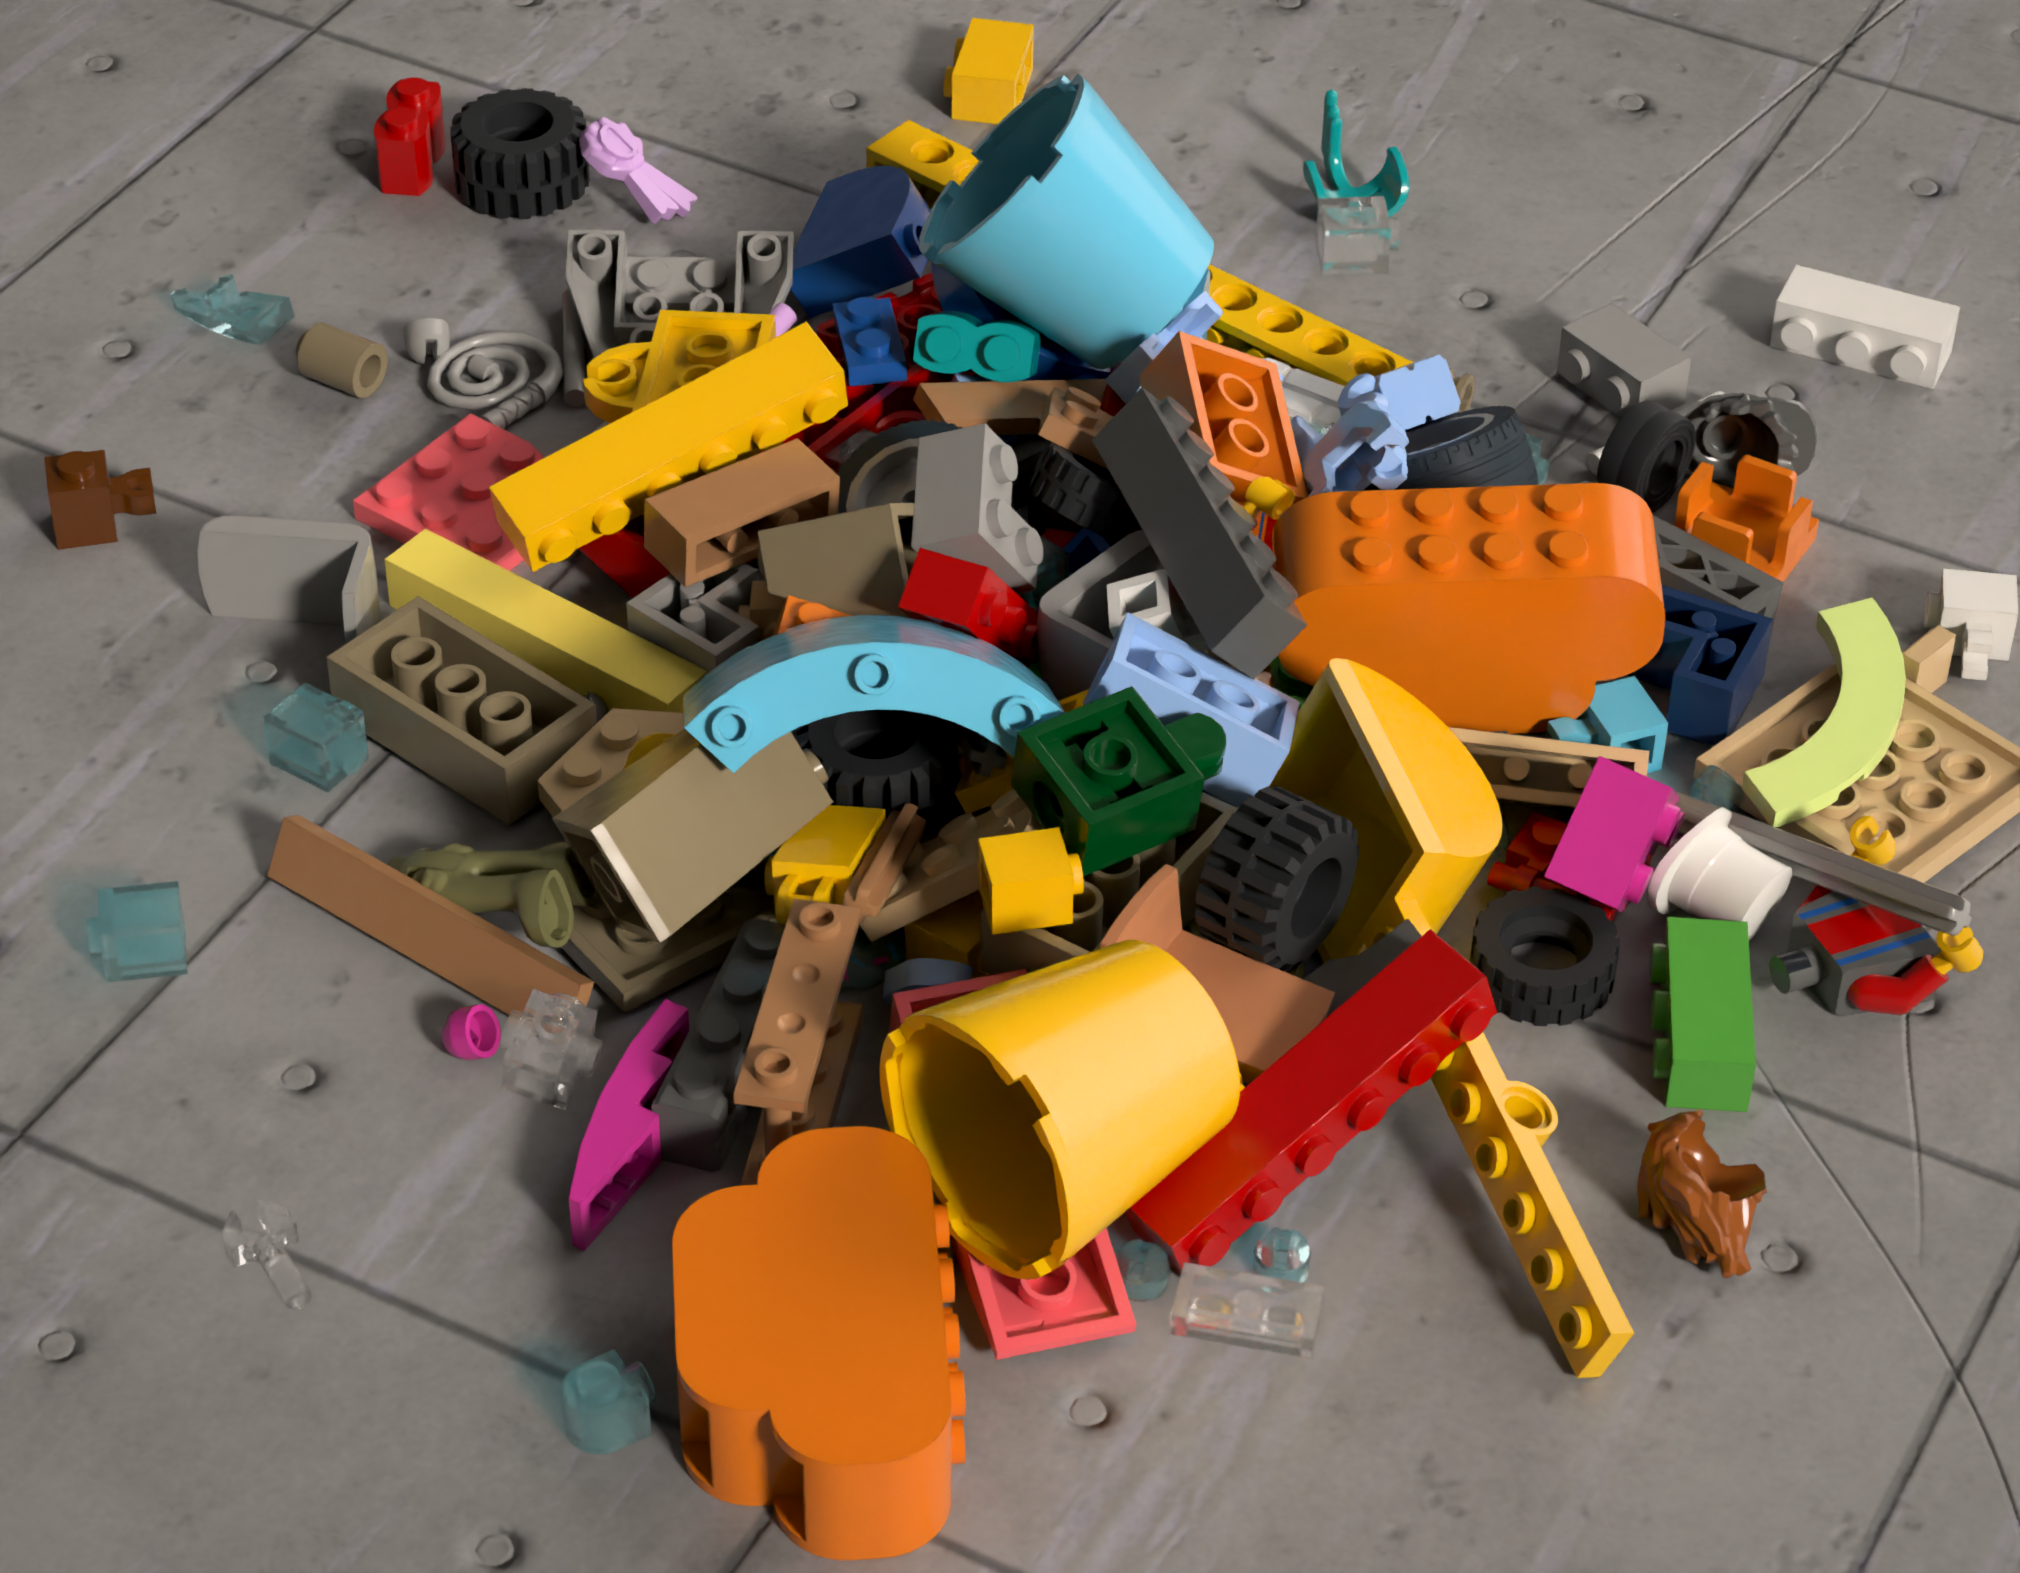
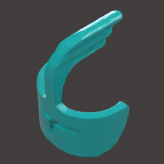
M1328 90L1324 98L1321 150L1324 156L1323 163L1326 168V174L1335 191L1323 188L1319 172L1313 160L1303 162L1305 181L1326 216L1335 224L1347 228H1360L1381 223L1398 212L1407 200L1409 176L1404 159L1397 146L1387 148L1386 161L1380 172L1368 183L1360 187H1352L1342 165L1341 139L1343 122L1340 118V109L1337 106L1338 94L1335 90ZM1353 205H1358V206H1357L1358 211L1355 210V208L1353 207Z

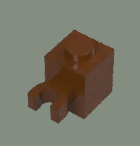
M105 450L89 452L71 451L63 455L44 457L48 497L58 550L118 542L115 521L116 513L140 516L156 514L150 468L134 469L121 476L109 478Z

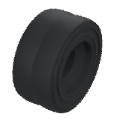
M1642 401L1634 405L1619 420L1604 446L1597 469V483L1612 484L1626 488L1640 496L1647 503L1652 513L1657 511L1671 498L1688 470L1696 443V431L1693 423L1686 417L1652 401Z

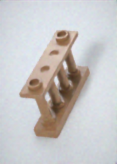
M800 899L793 900L734 1090V1104L763 1107L740 1186L757 1185L759 1170L764 1159L784 1140L805 1131L834 1127L863 1025V1004L837 1001L861 920V907Z

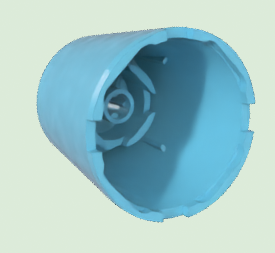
M1076 74L1072 81L1064 75L1050 81L1027 97L1003 118L972 151L971 154L979 162L970 171L959 186L955 181H949L933 205L921 231L919 250L927 259L1099 370L1107 369L1123 362L1141 343L1153 333L1157 335L1170 321L1181 313L1189 297L1203 278L1214 251V240L1089 82L1079 74Z

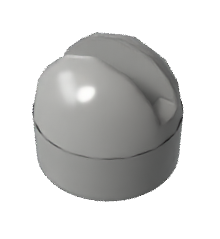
M417 319L409 322L403 328L407 352L410 358L418 364H424L425 356H432L434 363L439 356L450 348L449 325L442 319Z

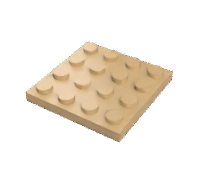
M1834 663L1697 757L1693 777L1761 822L1770 825L1742 789L1744 771L1766 765L1787 755L1805 743L1821 728L1834 709L1840 694L1841 679H1839L1836 664ZM1906 678L1904 703L1895 737L1885 756L1870 775L1864 780H1856L1851 786L1841 791L1838 800L1828 807L1803 819L1776 828L1851 855L1855 850L1849 836L1851 826L1859 818L1870 815L1874 817L1879 828L1875 837L1867 844L1877 841L1886 830H1889L1895 841L1896 848L1893 858L1880 866L1925 883L2020 812V747Z

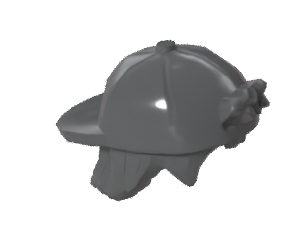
M1746 393L1720 394L1707 397L1684 416L1693 423L1696 431L1695 449L1688 469L1693 473L1702 461L1714 465L1712 482L1734 489L1737 464L1744 455H1750L1793 470L1797 476L1809 468L1815 455L1817 444L1816 423L1811 410L1799 401L1776 397H1758Z

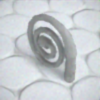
M496 331L474 335L456 343L445 351L430 367L427 387L438 402L452 408L477 410L499 405V407L493 408L480 418L504 429L513 424L516 419H520L528 414L531 409L544 405L555 393L564 371L560 355L544 340L525 332ZM499 344L523 346L539 354L545 362V370L541 376L528 384V388H525L530 371L526 360L515 350L498 346H481ZM490 359H499L512 364L517 371L515 379L507 387L488 394L500 387L503 381L499 365ZM452 362L447 372V379L451 388L467 396L454 395L446 391L440 384L441 374L449 363ZM468 367L469 374L483 382L467 383L461 380L460 376L463 370Z

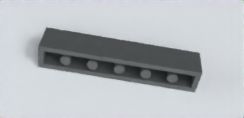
M1141 388L1092 441L1211 652L1252 679H1255L1307 626L1294 603L1299 595L1291 583L1274 570L1272 565L1277 561L1275 554L1261 539L1252 533L1251 529L1255 526L1254 519L1239 503L1231 498L1230 494L1235 488L1230 480L1210 463L1209 460L1214 456V453L1202 438L1191 431L1190 426L1194 423V419L1189 412L1173 398L1167 396L1162 402Z

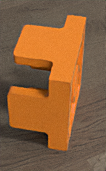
M1744 455L1737 464L1734 489L1712 482L1714 465L1702 461L1679 491L1674 526L1784 582L1816 539L1819 519L1811 517L1813 500L1801 496L1793 506L1797 481L1796 472L1750 455Z

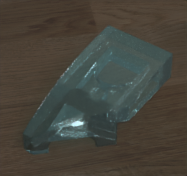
M233 274L218 278L219 281L205 293L187 291L185 287L175 290L170 294L175 310L194 322L227 337L257 345L264 343L295 317L289 297L250 291L239 293Z

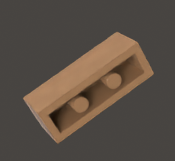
M798 438L646 498L644 548L684 587L690 586L758 558L760 549L758 531L838 514L840 477Z

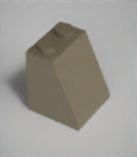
M888 503L758 531L760 541L758 565L762 576L767 582L768 593L785 598L791 595L809 602L822 604L852 616L886 615L910 618L898 608L917 556V552L911 547L914 503Z

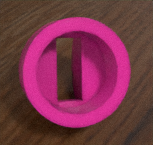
M483 1004L465 1006L451 1012L446 1019V1025L441 1031V1040L446 1051L458 1059L477 1060L493 1056L499 1047L501 1039L500 1025L495 1013L491 1008Z

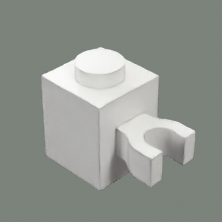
M1943 568L1938 593L1928 592L1926 596L1924 628L1932 629L1940 625L1956 634L1952 655L1961 656V678L1986 681L1988 659L2009 661L2018 619L2017 575Z

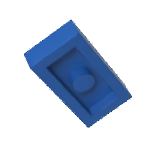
M860 297L850 302L833 303V323L849 387L907 381V361L890 298Z

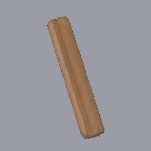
M905 803L902 811L891 810L841 899V905L861 907L860 923H863L867 916H878L926 829L927 821L917 815L918 807L914 804Z

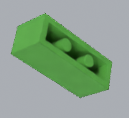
M1667 917L1663 944L1652 943L1650 951L1649 981L1650 983H1661V990L1653 991L1651 1030L1663 1031V1038H1655L1653 1078L1665 1079L1666 1107L1748 1112L1756 1068L1748 922Z

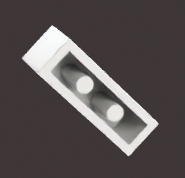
M1796 265L1776 301L1769 347L1934 389L1952 352L1960 306Z

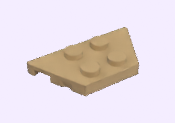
M612 708L537 780L539 800L549 813L555 817L623 770L628 754L639 739L655 732L676 734L685 729L684 713Z

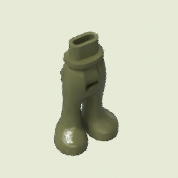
M566 841L552 843L539 849L511 851L474 850L467 845L451 843L443 849L432 851L429 847L412 852L408 857L395 856L387 863L390 867L474 914L495 911H507L518 914L527 938L541 947L561 948L566 944L573 931V905L592 907L601 898Z

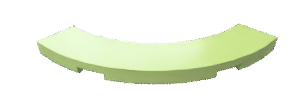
M1873 597L1818 611L1816 629L1827 643L1834 658L1839 679H1841L1837 703L1826 722L1805 743L1787 755L1766 765L1744 771L1742 789L1770 826L1776 828L1803 819L1837 801L1841 791L1851 786L1856 780H1864L1870 775L1885 756L1895 737L1904 703L1906 684L1904 658L1897 636L1889 620Z

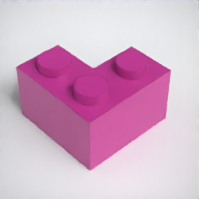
M1599 756L1544 877L1621 913L1627 900L1638 904L1654 868L1644 864L1648 855L1654 857L1659 845L1669 849L1683 822L1685 813L1677 806L1680 797L1672 787Z

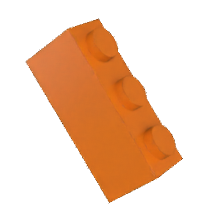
M1178 331L1139 375L1141 388L1162 402L1169 396L1189 412L1194 419V423L1190 426L1191 431L1202 438L1214 453V456L1209 460L1210 463L1219 469L1233 484L1235 490L1230 494L1233 500L1246 502L1245 495L1250 483L1259 477H1270L1273 480H1279L1293 490L1295 499L1292 505L1307 498L1306 484L1277 364Z

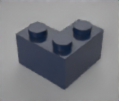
M1662 586L1665 608L1662 645L1653 659L1642 668L1627 676H1635L1639 680L1652 683L1658 687L1671 689L1667 713L1668 732L1715 746L1734 732L1764 676L1773 618Z

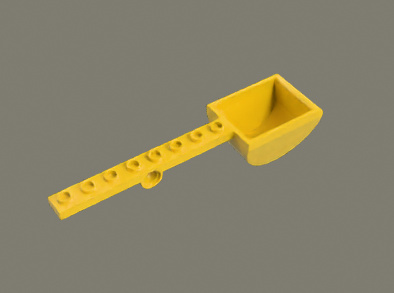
M1338 658L1331 659L1297 713L1290 752L1269 788L1273 786L1281 787L1347 818L1352 822V827L1356 828L1358 833L1359 858L1350 895L1332 931L1317 949L1323 963L1332 959L1361 954L1407 919L1412 922L1421 936L1429 929L1437 934L1498 845L1502 835V816L1492 787L1478 763L1456 735L1430 709L1390 679L1354 661ZM1482 1032L1474 1040L1463 1042L1440 1062L1430 1079L1576 1377H1601L1634 1335V1332L1542 1150V1146L1558 1125V1115L1554 1105L1535 1087L1519 1081H1507Z

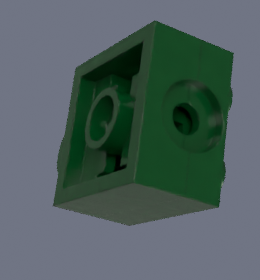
M1131 686L1017 732L1011 786L1044 829L1059 827L1067 854L1078 853L1084 877L1195 830L1204 781L1219 775L1222 771L1223 756L1226 750V734L1218 722L1201 713L1192 714L1164 726L1134 687Z

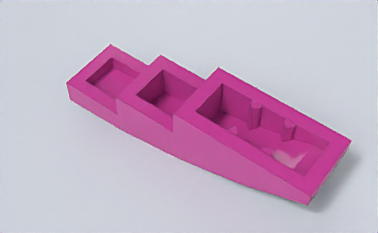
M667 999L662 1002L629 1044L601 1092L581 1142L569 1194L572 1244L583 1251L588 1248L662 1162L659 1114L652 1111V1103L689 1032L688 1008Z

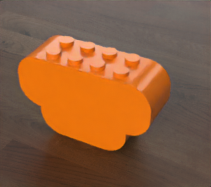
M1577 483L1326 492L1304 498L1290 506L1279 517L1273 529L1272 552L1277 558L1273 568L1286 578L1297 591L1299 597L1294 603L1307 623V626L1278 655L1284 669L1301 682L1315 686L1331 659L1338 658L1354 661L1378 672L1402 687L1430 709L1447 727L1485 732L1507 730L1508 734L1545 732L1550 720L1562 717H1569L1574 720L1578 718L1593 700L1596 681L1619 678L1642 668L1653 659L1663 642L1665 608L1652 512L1640 496L1617 485Z
M866 1126L820 1128L796 1134L778 1144L766 1156L759 1170L757 1185L727 1187L701 1197L691 1204L680 1216L672 1237L676 1364L682 1456L685 1468L692 1480L703 1491L719 1500L743 1506L773 1505L780 1528L792 1542L807 1552L833 1560L891 1558L910 1553L928 1543L940 1532L951 1510L952 1464H965L963 1419H952L954 1416L966 1415L963 1371H958L957 1362H948V1359L960 1358L958 1314H953L952 1306L943 1307V1303L955 1302L953 1260L948 1258L947 1252L938 1253V1248H947L950 1245L947 1204L934 1205L931 1172L928 1162L922 1152L906 1138L888 1130Z

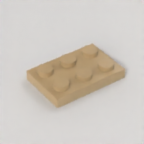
M1014 789L1001 796L992 805V810L975 818L971 813L962 814L946 824L940 830L937 837L923 844L918 841L878 916H867L863 923H859L871 942L979 890L978 838L1044 829Z

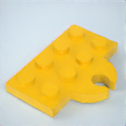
M660 310L651 342L628 343L611 348L588 363V378L583 379L585 403L596 417L612 423L776 337L775 315Z

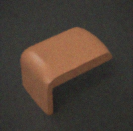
M1167 864L1158 870L1133 896L1100 943V948L1123 940H1141L1161 948L1186 967L1207 992L1220 1013L1235 1050L1239 1073L1246 1084H1250L1326 1018L1334 999L1335 992L1182 930L1178 870Z

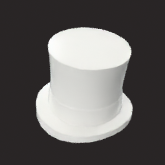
M1721 807L1687 832L1663 857L1651 876L1647 899L1650 906L1661 914H1668L1679 907L1699 919L1748 922V937L1750 941L1765 925L1780 903L1790 883L1792 869L1753 848L1729 829L1728 824L1732 813Z

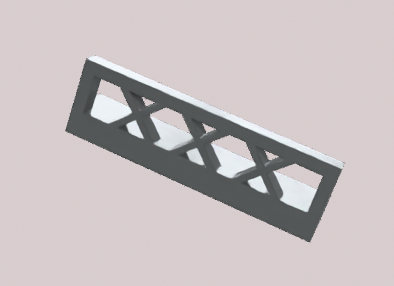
M1652 515L1662 586L1773 618L1774 624L1783 586L1782 581Z

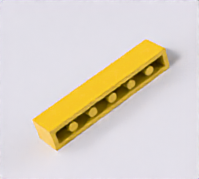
M806 321L489 486L497 522L532 572L550 563L561 562L568 558L576 549L603 535L620 531L629 521L643 515L646 498L752 457L762 451L777 447L788 437L815 423H823L830 420L838 411L848 406L844 370Z

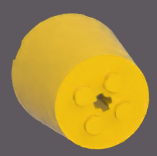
M1123 940L917 1011L904 1018V1022L900 1027L887 1035L880 1058L881 1096L889 1129L891 1132L913 1143L926 1158L931 1172L932 1190L940 1202L947 1204L949 1233L967 1251L990 1268L1004 1275L1023 1280L1040 1278L1068 1261L1221 1131L1235 1115L1240 1097V1074L1235 1050L1225 1023L1213 1001L1197 979L1177 959L1161 948L1141 940Z

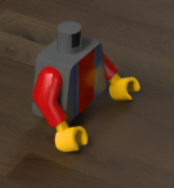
M1870 815L1856 820L1851 826L1849 833L1850 841L1855 848L1851 856L1878 866L1886 864L1893 858L1896 848L1895 841L1889 830H1886L1877 841L1867 844L1875 837L1879 828L1874 817ZM1816 885L1793 915L1787 952L1771 957L1769 969L1773 983L1781 993L1787 994L1810 987L1831 1014L1840 1017L1865 1012L1904 1015L1919 1003L1934 1000L1936 990L1949 980L1947 972L1952 968L1959 972H1970L1977 969L1982 963L1983 949L1976 938L1973 937L1970 927H1963L1956 936H1950L1938 931L1935 942L1921 924Z

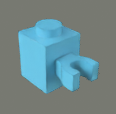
M1635 676L1595 685L1592 702L1575 720L1569 717H1562L1548 721L1547 731L1554 740L1649 751L1647 773L1662 770L1668 722Z

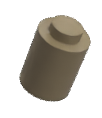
M319 322L305 331L299 338L296 346L298 367L304 376L359 398H367L374 393L381 385L386 374L388 355L383 345L325 322Z

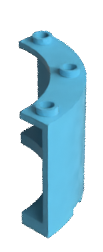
M856 615L828 618L789 628L786 632L767 638L735 653L707 673L683 696L684 728L733 773L754 754L779 737L822 718L847 712L879 709L929 714L955 722L979 733L1000 746L1013 758L1015 755L1017 732L1066 713L1048 685L1020 661L994 645L931 621L886 615Z

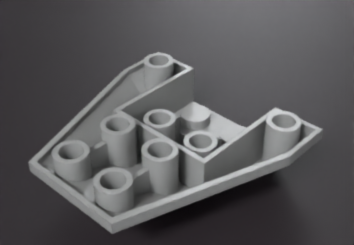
M568 230L566 283L593 359L606 350L621 345L651 342L660 310L768 314L776 304L785 302L793 284L794 231H737L736 257H628L625 230Z

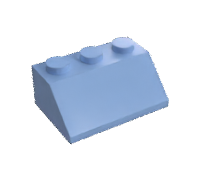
M1128 612L1126 613L1082 706L1133 686L1164 726L1195 713H1201L1213 718L1222 726L1226 734V750L1223 756L1221 773L1204 781L1203 793L1239 808L1248 797L1254 796L1260 789L1270 786L1290 752L1299 701L1257 679H1252L1242 671Z

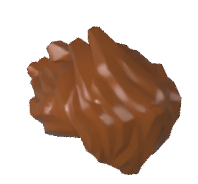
M1700 1109L1680 1112L1664 1120L1649 1123L1647 1129L1651 1135L1642 1155L1637 1183L1639 1218L1646 1219L1653 1216V1225L1658 1229H1666L1671 1225L1679 1237L1687 1261L1698 1264L1703 1256L1706 1259L1705 1263L1715 1262L1720 1266L1723 1278H1730L1735 1274L1738 1277L1746 1274L1751 1270V1266L1744 1249L1750 1233L1756 1205L1761 1202L1762 1195L1767 1193L1765 1173L1756 1164L1728 1166L1720 1163L1719 1155L1703 1136L1705 1122L1701 1120L1704 1114Z

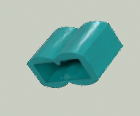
M935 312L918 319L913 361L925 369L938 373L952 374L972 369L980 376L993 381H1021L1037 373L1042 333L1025 322L1018 320L1001 319L984 324L978 318L963 312Z

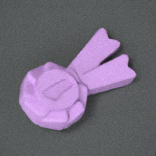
M601 117L599 120L589 124L580 134L581 153L586 161L601 175L623 181L652 223H658L661 218L670 220L676 213L681 217H685L688 214L692 204L698 197L645 162L642 141L639 137L632 134L625 123L619 122L617 124L605 117Z

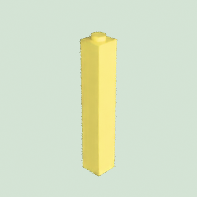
M427 529L422 530L384 559L390 607L398 610L419 596L576 693L587 695L589 691L599 695L606 703L609 711L612 708L684 713L683 696L708 673L707 670Z

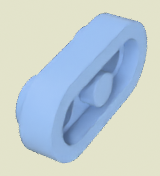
M909 959L885 972L882 999L892 1004L893 993L972 979L973 968L964 963L944 959Z

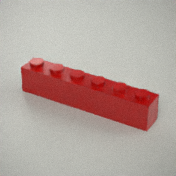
M1429 929L1240 1091L1238 1107L1232 1120L1125 1211L1133 1231L1186 1282L1203 1268H1208L1218 1263L1238 1237L1256 1222H1262L1271 1217L1280 1207L1283 1198L1308 1177L1316 1176L1324 1171L1334 1159L1335 1154L1361 1131H1367L1376 1126L1384 1117L1388 1107L1410 1088L1422 1085L1429 1080L1437 1070L1440 1062L1463 1042L1474 1040L1486 1029L1490 1019L1497 1014L1486 975Z

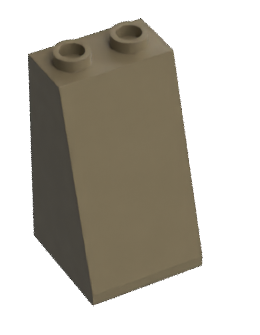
M683 729L560 812L552 820L620 929L661 943L832 804L833 801L823 786L828 781L823 765L809 749H801L792 732L768 744L733 773L686 729Z

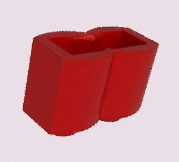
M418 77L400 79L389 89L386 96L387 110L378 117L374 125L379 187L383 194L421 196L424 194L434 180L433 164L442 157L446 149L440 84Z

